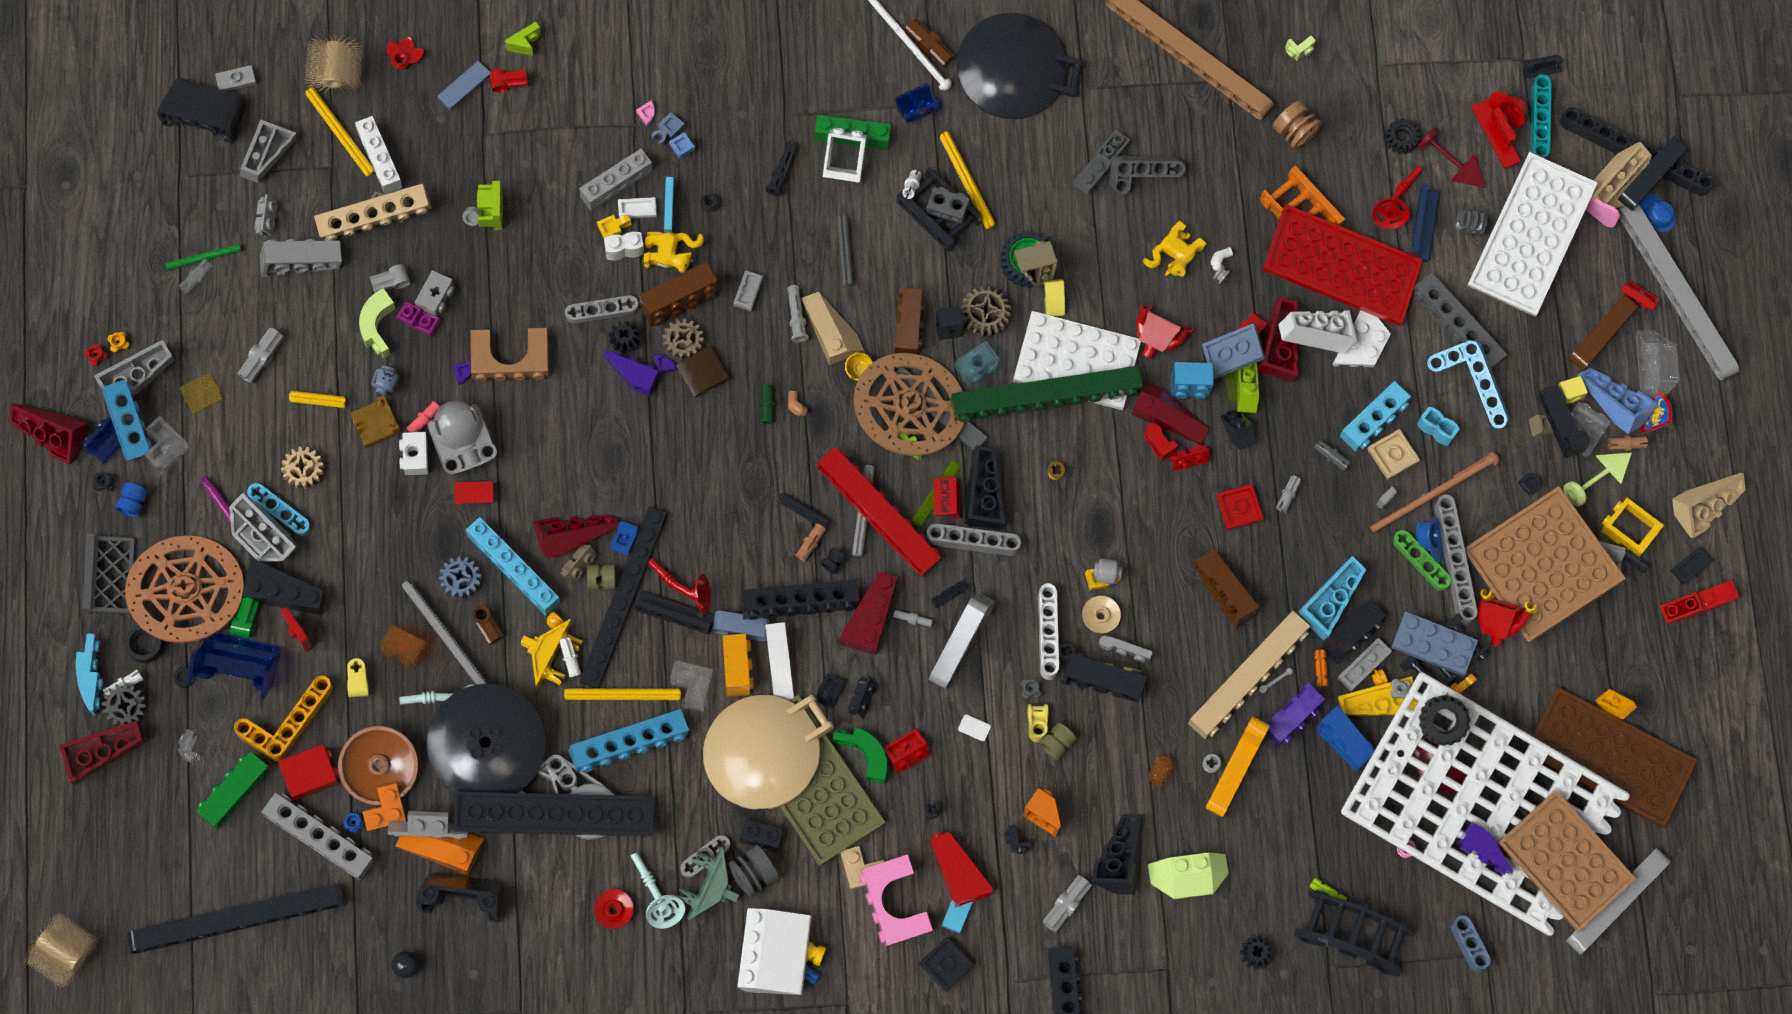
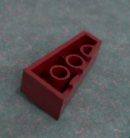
M1279 296L1273 304L1262 347L1266 359L1259 361L1257 371L1293 382L1298 376L1297 343L1282 340L1279 324L1290 312H1297V301Z
M878 572L840 635L838 645L876 655L897 584V577Z
M134 721L60 744L59 747L70 783L75 785L145 743L140 724Z

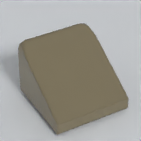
M1537 414L1529 419L1532 436L1554 434L1546 415Z

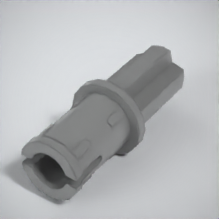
M1295 475L1290 477L1276 505L1277 510L1281 512L1283 510L1284 513H1287L1292 500L1296 498L1295 493L1301 483L1299 477Z

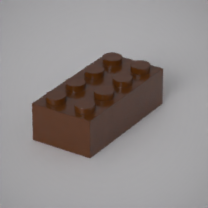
M705 262L640 294V309L651 327L654 325L659 326L670 317L675 318L681 315L682 311L688 308L694 309L700 302L704 300L710 301L718 294L717 279L708 263Z

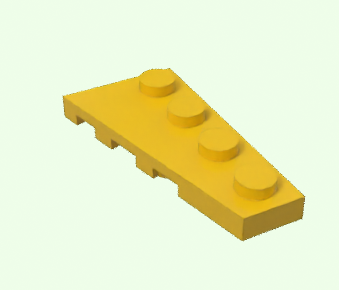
M1411 676V677H1408V678H1404V679L1398 680V681H1402V682H1404V681H1409V682H1410V687L1408 688V692H1409L1411 686H1412L1413 683H1414V682H1413V679H1412V676ZM1391 682L1341 695L1337 698L1340 708L1346 716L1395 715L1404 700L1403 698L1391 697ZM1413 699L1408 709L1413 711L1418 700Z

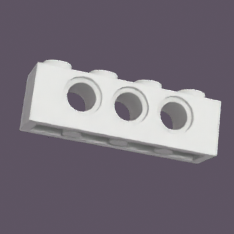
M373 116L355 122L358 135L384 194L402 189L401 180Z

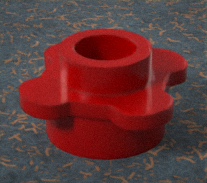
M95 344L84 352L85 357L89 358L92 366L98 365V362L107 358V353L102 351L100 344Z

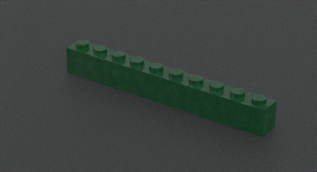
M1139 366L957 392L951 394L950 401L954 421L967 422L971 418L986 419L991 415L1005 416L1011 412L1021 414L1031 409L1040 411L1051 406L1053 408H1060L1064 404L1079 405L1084 401L1099 402L1104 398L1114 400L1124 395L1134 397L1141 393L1143 386Z

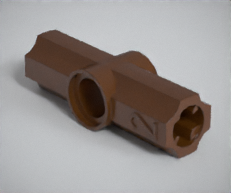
M917 18L910 21L905 27V31L918 43L921 51L926 55H930L940 66L946 67L954 59L955 55L942 44L938 34L934 31H929Z

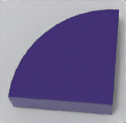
M653 355L658 374L676 371V366L672 360L663 355Z
M471 361L453 366L458 385L463 384L469 379L471 375Z

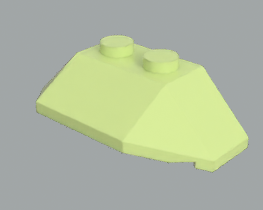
M1218 853L1170 857L1148 864L1151 885L1173 899L1212 895L1229 874L1226 855Z

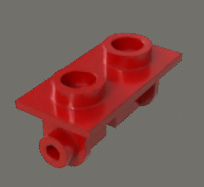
M1199 445L1188 448L1189 454H1186L1185 450L1172 452V455H1169L1171 463L1173 462V472L1210 462L1209 448L1206 445Z

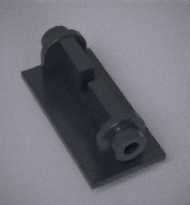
M1558 55L1522 61L1526 78L1562 72L1560 66L1562 57Z
M870 676L868 678L861 677L858 680L854 693L860 696H852L848 706L849 714L856 715L857 713L862 719L868 713L870 701L877 689V683Z

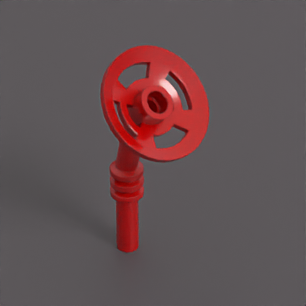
M1416 166L1409 176L1396 186V191L1391 198L1383 199L1374 206L1372 218L1379 227L1396 229L1407 222L1410 215L1409 207L1404 201L1400 200V197L1411 187L1410 184L1423 171L1420 166ZM1398 203L1404 207L1405 212L1400 211ZM1377 212H1381L1384 217L1383 221L1378 218ZM1399 217H1401L1400 220L1390 223V221L1397 220Z
M653 558L648 561V565L662 577L661 580L668 587H672L695 600L701 613H706L709 610L711 592L709 581L704 574H700L697 577L695 588L691 590L677 582V579L670 572H666Z

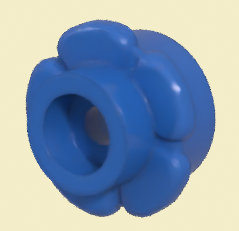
M350 813L345 817L344 827L349 829L350 832H357L358 829L362 828L363 820L360 814Z

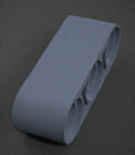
M716 611L712 632L722 635L746 634V639L767 641L765 625L770 624V620L765 618L749 620L743 619L742 614Z
M1459 916L1451 924V931L1470 968L1474 972H1482L1489 966L1490 956L1472 921L1467 916ZM1457 922L1464 923L1466 930H1460L1457 927ZM1466 940H1472L1475 948H1469ZM1477 957L1481 958L1484 961V966L1477 965L1475 959Z

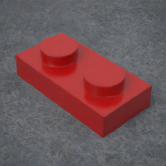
M1629 279L1621 289L1625 295L1637 300L1646 309L1653 310L1660 300Z

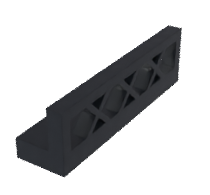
M641 591L639 599H636L634 604L635 611L707 635H709L714 620V615L701 613L700 610Z

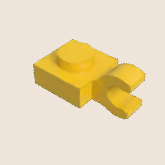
M626 214L618 219H615L614 215L598 221L597 225L603 238H606L610 235L621 234L620 228L629 227L632 223L629 215Z

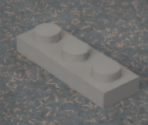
M1377 638L1337 679L1352 692L1391 654L1392 650Z

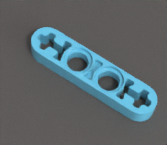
M254 483L247 489L248 497L262 506L273 518L298 536H305L309 533L310 524L305 517L261 484ZM259 490L260 494L264 497V499L262 500L261 497H259L258 495H255L253 497L254 494L252 491ZM269 500L277 502V505L272 509L266 507V503ZM284 511L292 513L291 518L288 520H283L281 514ZM295 518H296V522L299 523L300 525H302V524L304 523V526H305V529H304V530H303V529H299V530H298L297 525L294 523Z

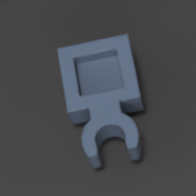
M670 112L658 124L660 130L652 133V139L654 140L657 136L662 137L659 141V145L662 146L666 142L667 136L673 139L685 125Z

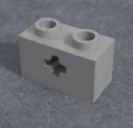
M432 270L415 300V306L420 307L423 312L436 317L439 313H443L447 298L451 297L455 290L453 280Z

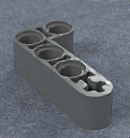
M1116 156L1111 162L1109 184L1116 193L1124 195L1131 188L1132 177H1180L1185 173L1186 168L1184 163L1174 156ZM1125 163V166L1119 170V166ZM1142 163V167L1137 170V166ZM1160 163V167L1154 170V167ZM1123 181L1122 186L1117 188V184Z

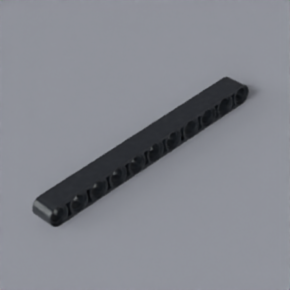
M334 884L133 930L127 933L130 953L138 954L339 908L346 905L342 884Z

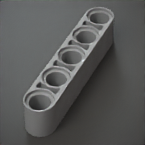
M943 524L930 525L926 536L928 543L933 546L1007 556L1016 555L1021 545L1020 538L1015 534ZM938 532L941 536L934 538L931 536V533ZM956 534L959 536V539L952 540L949 536ZM976 537L979 541L972 543L969 541V538ZM994 539L998 544L992 546L988 543V540ZM1014 542L1016 547L1009 548L1007 543Z

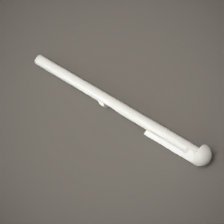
M868 0L940 83L939 89L943 91L950 89L951 80L943 78L941 73L879 1Z

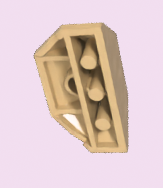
M1641 142L1618 153L1593 180L1598 184L1592 197L1614 208L1624 206L1617 199L1649 164V160H1651L1652 155Z

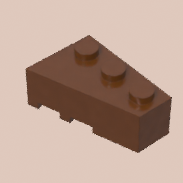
M899 287L894 354H917V350L922 347V338H919V331H923V320H920V314H924V302H921L922 289Z

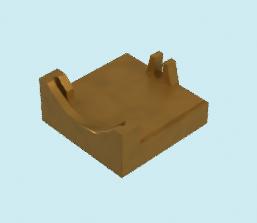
M384 395L378 397V401L350 412V416L365 448L401 433Z

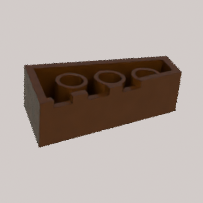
M1213 549L1194 561L1193 568L1235 629L1255 617L1259 606L1235 577L1232 570L1224 563L1220 553Z

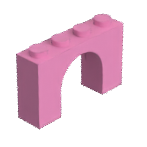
M908 854L861 870L862 874L859 875L862 886L866 885L868 893L865 895L868 904L873 906L874 912H872L874 923L879 924L881 931L878 932L881 943L885 942V945L888 946L933 931L927 912L899 919L889 915L882 905V892L888 883L914 874Z

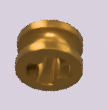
M1056 461L1052 462L1047 470L1049 478L1056 481L1063 478L1065 473L1064 465ZM1056 467H1058L1060 469V474H1053L1052 468L1056 469Z

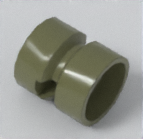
M604 564L603 567L587 565L588 590H599L600 587H603L604 590L615 589V564Z
M1057 723L1051 730V735L1047 734L1042 739L1040 746L1052 758L1058 760L1066 752L1065 747H1070L1077 739L1066 726Z

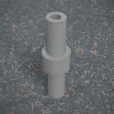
M895 610L893 616L906 620L913 625L917 623L931 627L933 621L932 619L918 616L914 612L906 613Z

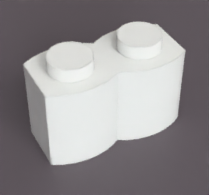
M629 232L623 236L610 235L604 238L608 260H620L625 256L634 258L644 254L643 240L640 232Z

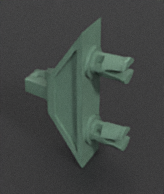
M723 847L719 848L714 858L697 851L696 855L702 858L703 861L693 859V863L708 869V874L697 895L682 887L679 891L687 897L676 895L684 903L691 905L687 920L692 919L719 901L725 902L726 898L734 902L738 899L739 895L730 891L732 886L728 884Z

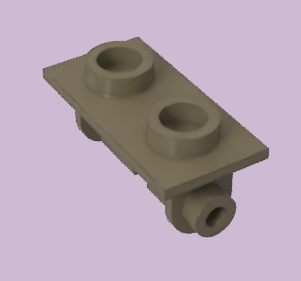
M584 544L580 546L572 556L576 561L573 562L569 559L561 569L562 572L560 574L564 578H568L574 585L587 569V565L594 561L597 554L590 545Z

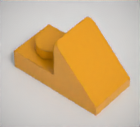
M1608 689L1595 700L1603 711L1618 719H1624L1637 708L1635 702L1611 689Z

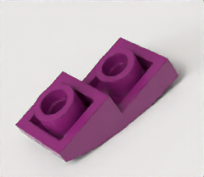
M408 302L404 303L396 317L401 322L431 337L441 323L438 317L423 312L420 307Z

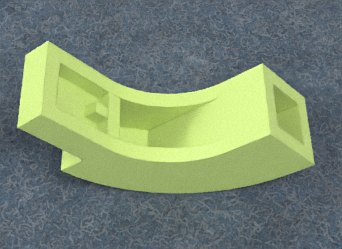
M384 288L373 294L364 304L360 314L359 326L366 347L372 346L377 355L381 354L383 358H386L390 355L389 348L378 334L377 327L384 316L395 310V306Z

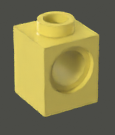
M1581 376L1560 382L1558 385L1567 404L1584 399L1588 393Z

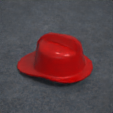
M1493 92L1490 95V105L1493 109L1500 107L1501 111L1507 115L1510 126L1514 128L1523 126L1525 115L1528 113L1527 105L1523 99L1518 96H1508L1502 92Z

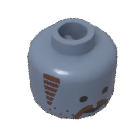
M381 366V368L375 370L371 385L376 389V393L387 395V393L395 391L399 376L395 369Z

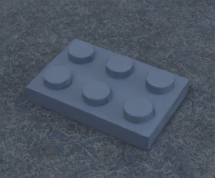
M1254 323L1202 344L1207 363H1213V379L1266 359Z

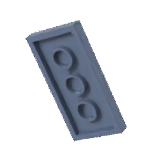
M1405 611L1391 648L1464 677L1478 640Z

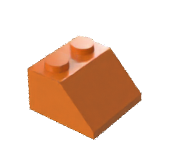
M1038 788L1025 807L1023 817L1056 837L1061 825L1055 799L1052 797V793L1046 789L1041 790Z

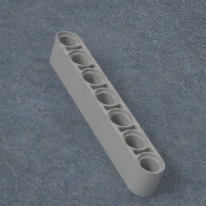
M1445 494L1439 497L1436 502L1435 514L1440 523L1442 548L1447 573L1451 577L1450 587L1455 612L1463 617L1460 624L1470 625L1477 616V607L1455 501L1452 496ZM1441 503H1447L1449 508H1443ZM1444 521H1450L1453 526H1447ZM1448 539H1454L1456 541V545L1450 544ZM1452 557L1459 558L1460 563H1455ZM1455 575H1461L1464 581H1458ZM1459 593H1464V594H1466V595H1467V599H1466V600L1462 599V598L1459 596ZM1463 611L1469 612L1471 618L1465 617Z
M1656 848L1631 873L1636 880L1579 932L1575 931L1566 942L1581 955L1671 861Z

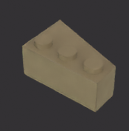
M1040 241L1035 243L1034 246L1014 251L1021 272L1025 274L1026 278H1029V281L1035 287L1044 285V281L1054 279L1057 259L1050 241Z

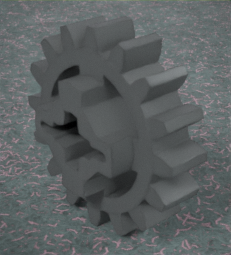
M123 683L121 688L118 684H115V690L109 688L110 694L103 695L107 701L101 703L106 706L102 710L103 713H109L106 719L113 718V724L120 721L121 725H124L126 721L131 723L132 719L138 721L137 714L143 715L140 708L145 707V704L140 702L144 700V696H138L141 691L139 689L133 691L134 685L127 688L126 683ZM123 692H129L134 697L129 698L125 696ZM116 694L117 699L115 703L110 705L112 697ZM120 696H122L125 702H129L126 705L127 713H125L122 707H118L121 704ZM137 704L134 713L130 714L132 706ZM118 711L122 713L124 717H118L115 714H113V712Z

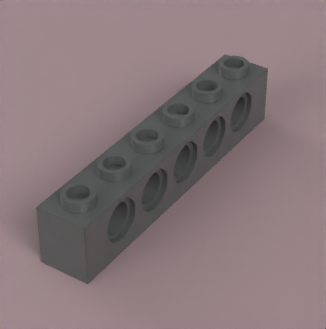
M1432 272L1415 285L1413 289L1415 299L1424 304L1431 316L1434 315L1439 325L1451 334L1454 342L1462 344L1471 341L1467 338V335L1474 337L1475 341L1480 342L1483 349L1487 352L1485 355L1491 370L1504 361L1507 356L1504 350ZM1433 294L1437 299H1432L1429 295ZM1441 308H1447L1450 313L1443 312ZM1454 322H1460L1462 327L1456 326ZM1470 344V345H1469V347H1468L1469 353H1471V354H1475V353H1476V351H1477L1476 345H1474V344ZM1480 361L1476 362L1477 367L1482 371L1484 369L1483 363Z

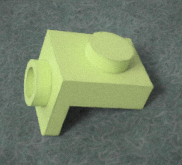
M1310 36L1297 46L1292 39H1289L1285 46L1286 52L1290 57H1294L1298 61L1304 55L1308 56L1314 51L1316 40Z

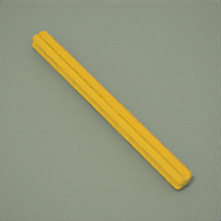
M313 87L306 90V96L365 176L373 174L374 168Z
M942 133L940 139L975 208L980 212L985 228H993L995 222L950 133Z
M566 688L564 698L566 700H680L681 690Z

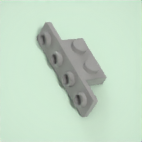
M408 811V822L390 821L388 827V835L397 837L404 835L461 839L467 838L468 832H454V823H448V812Z

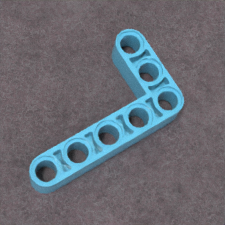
M1475 340L1467 341L1429 357L1427 364L1432 371H1441L1467 361L1490 423L1495 428H1503L1508 425L1510 421L1508 411L1480 342ZM1470 344L1476 345L1477 351L1475 354L1469 353L1468 347ZM1452 351L1459 353L1457 361L1451 359ZM1436 357L1442 362L1439 368L1433 365V360ZM1478 361L1484 365V369L1481 372L1475 369V364ZM1484 379H1488L1490 381L1491 386L1489 389H1484L1482 387V381ZM1490 397L1497 399L1498 403L1495 407L1489 405ZM1498 414L1504 417L1502 425H1499L1495 420Z

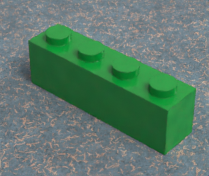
M817 115L814 141L827 142L830 130L842 128L845 130L844 132L861 131L863 135H867L865 145L867 148L888 150L891 124ZM833 138V143L859 147L861 141Z
M251 751L239 759L237 767L234 770H229L225 775V780L212 789L210 797L203 799L198 805V814L216 830L220 828L271 771Z

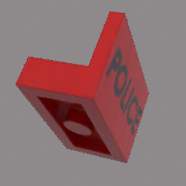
M957 477L934 479L935 517L951 515L953 519H961V486Z

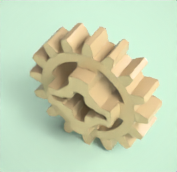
M299 447L298 452L292 449L291 456L289 454L285 455L287 461L282 460V464L285 466L281 468L282 473H285L283 475L284 479H289V485L295 483L296 488L303 485L304 489H306L307 484L313 487V481L319 482L318 475H323L321 468H324V465L320 462L322 460L321 456H316L315 450L310 453L309 447L305 451ZM302 462H303V464L305 465V466H304V470H303V474H302V472H301V470H300V469H301V466H302Z

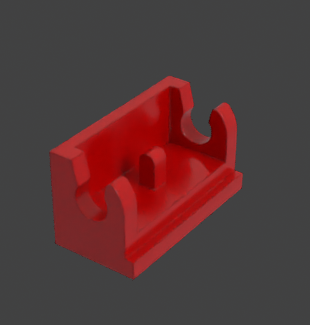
M493 481L454 483L455 504L494 503Z

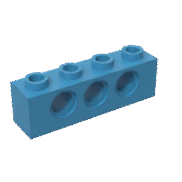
M121 380L101 387L125 460L149 454V449L152 448L151 442L148 437L145 438L143 432L146 430L142 419L139 420L137 402L132 400L131 394L133 390L131 384L127 383L126 380ZM119 396H123L126 399L123 407L117 404ZM125 414H129L132 417V422L129 425L123 422ZM132 432L138 435L136 443H132L129 440V435Z

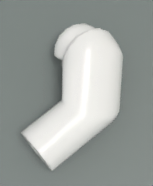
M1230 247L1214 253L1211 259L1213 270L1218 271L1223 266V259L1233 256Z

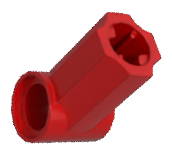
M494 69L490 72L493 92L501 93L507 91L508 88L528 86L526 69L513 71Z

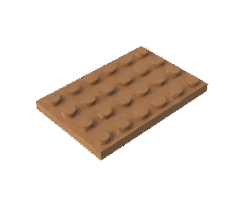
M1557 790L1548 795L1497 842L1577 932L1584 928L1636 880L1631 872Z

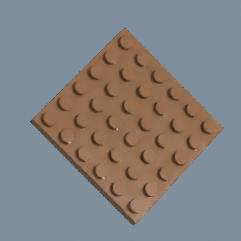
M1559 486L1465 547L1467 558L1489 589L1492 590L1498 601L1523 607V611L1526 610L1525 603L1527 601L1532 602L1529 609H1532L1535 604L1538 605V611L1533 614L1530 613V619L1520 630L1528 644L1626 580Z

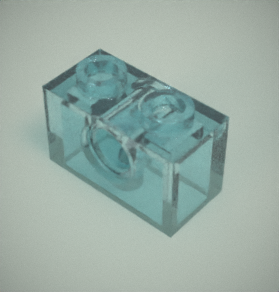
M985 341L955 361V369L967 385L971 382L976 383L983 377V374L986 372L991 373L998 368L999 357L988 342ZM978 361L981 362L983 366L976 367L973 363Z

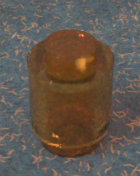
M1164 755L1156 757L1148 773V780L1162 786L1167 781L1174 766L1171 762L1172 760Z

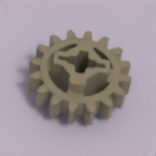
M684 318L683 323H680L676 319L675 325L670 322V329H664L666 334L662 336L665 341L663 346L668 347L666 349L668 354L673 352V358L679 355L680 360H682L683 356L688 358L690 354L697 353L696 349H702L700 344L704 343V339L701 338L703 332L699 331V325L693 326L694 322L692 320L690 323H687ZM673 334L675 338L672 340L673 342L671 343L670 339ZM694 336H695V337H696V341H695V343H694V345H693L691 340L694 339Z

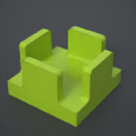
M493 181L492 185H478L477 208L482 210V216H478L479 227H494L495 230H502L503 194L500 181Z

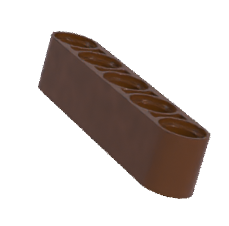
M1623 294L1568 360L1584 371L1639 305Z

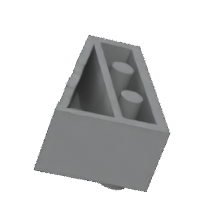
M260 120L240 168V177L258 183L296 141V133Z

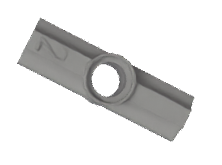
M269 328L260 342L253 345L249 351L248 359L237 373L238 376L248 383H253L262 368L267 367L271 362L274 351L284 336L274 328Z
M1078 875L1066 892L1064 891L1054 903L1055 906L1042 921L1048 929L1056 933L1067 917L1073 914L1079 906L1081 899L1092 886L1089 881Z

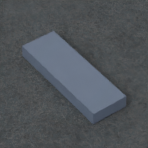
M477 61L437 96L438 100L451 111L490 77V72Z

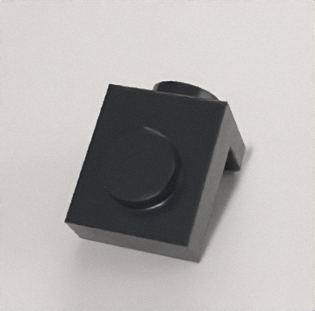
M1015 824L1007 826L1006 832H1004L1005 843L1009 844L1011 853H1027L1028 849L1032 846L1031 841L1019 843Z

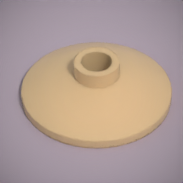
M1096 596L1088 600L1084 605L1082 618L1087 628L1091 631L1104 634L1111 632L1118 626L1121 611L1113 599L1106 596ZM1103 614L1104 619H1099L1097 615Z

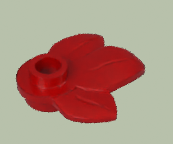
M411 37L403 39L399 44L389 41L386 47L387 54L391 57L392 66L398 70L407 68L409 64L417 63L424 53V50L421 48L414 49ZM398 60L404 61L403 63H397Z

